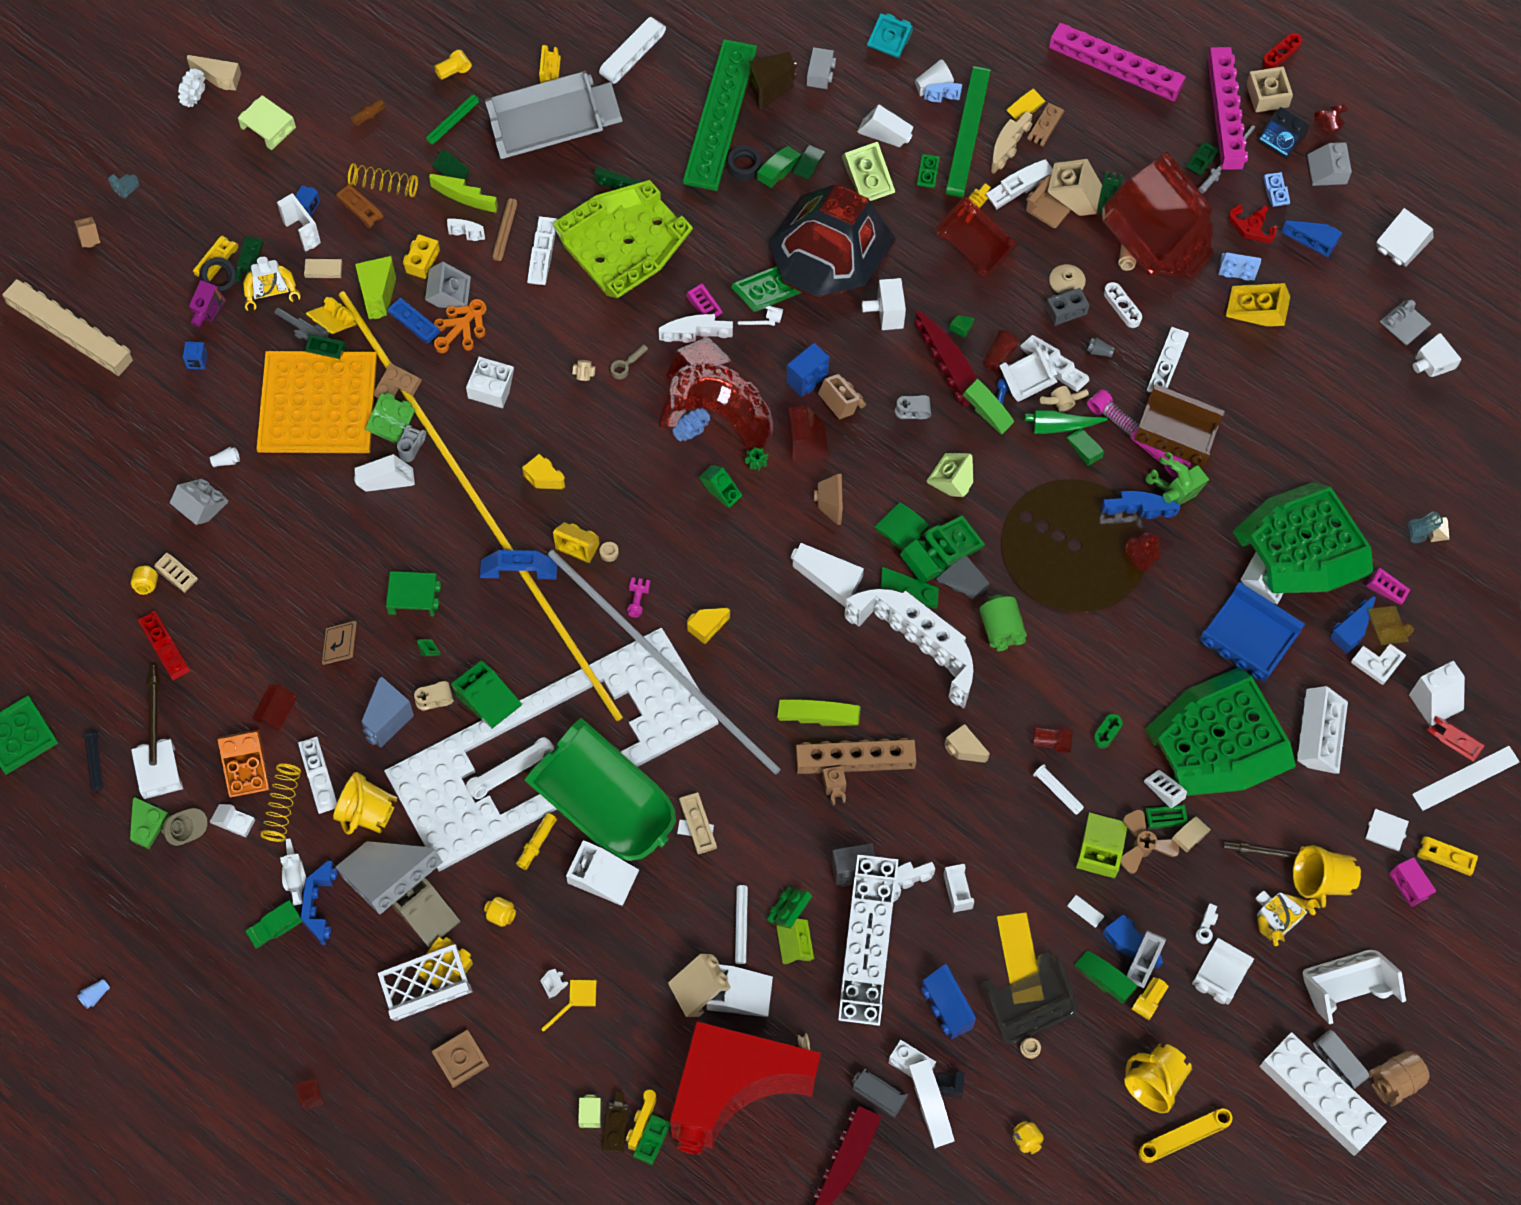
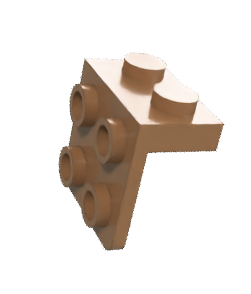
M1048 175L1045 180H1041L1038 183L1035 192H1031L1028 195L1026 211L1052 228H1057L1071 209L1049 194L1048 188L1051 176Z

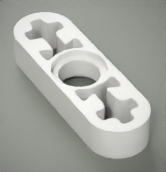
M1114 282L1108 283L1104 290V296L1128 327H1138L1142 320L1141 312L1119 284ZM1125 302L1128 307L1121 308L1118 306V303Z

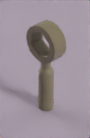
M643 344L628 357L626 362L623 360L613 362L610 367L611 375L619 380L626 378L629 374L628 365L634 363L648 350L646 345ZM620 366L625 368V371L617 373L614 372V369Z

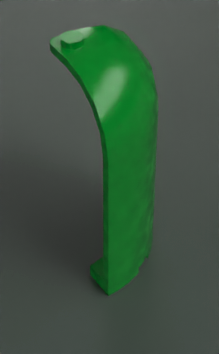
M582 718L571 726L557 743L558 746L551 753H548L525 779L531 787L599 847L620 859L628 861L643 859L653 852L658 845L662 848L669 840L667 835L671 832L676 822L675 809L664 791Z

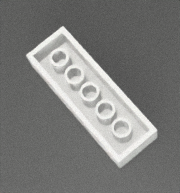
M1292 1032L1259 1066L1353 1156L1387 1122Z

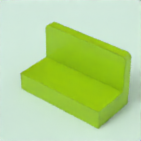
M797 919L791 929L777 925L783 964H789L796 960L810 961L814 959L808 920Z

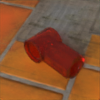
M1035 728L1033 746L1054 748L1056 752L1069 753L1072 749L1073 731L1066 728H1059L1056 731Z

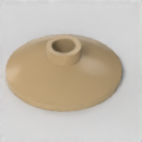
M1064 264L1053 269L1049 282L1056 293L1063 294L1070 289L1081 288L1083 290L1085 276L1078 267Z

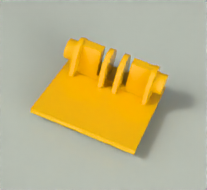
M332 297L325 298V306L306 312L313 321L320 324L331 334L357 324L354 322V313L350 312Z

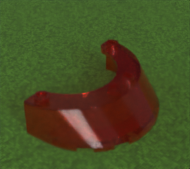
M699 362L693 366L687 365L683 367L673 377L660 414L659 427L674 429L678 424L679 418L684 413L696 410L697 408L699 410L703 408L729 421L739 432L744 445L753 450V447L764 449L774 435L772 414L767 401H763L758 394L760 391L750 381L746 382L740 378L738 372L719 364Z

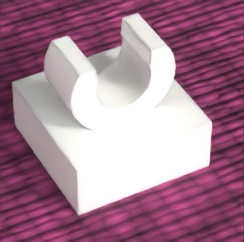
M556 969L549 970L540 980L549 998L556 996L568 984L567 981L562 983L560 978L563 972L557 973Z

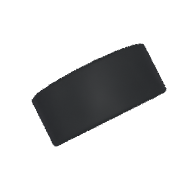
M740 146L733 149L728 156V171L730 175L740 181H749L757 177V172L761 168L759 152L749 146ZM747 157L752 159L755 165L750 169L742 170L734 165V161L738 158Z
M215 257L209 259L202 265L199 271V279L212 284L208 280L207 271L213 265H220L227 271L228 280L224 285L217 287L221 293L227 291L236 280L234 266L224 258Z

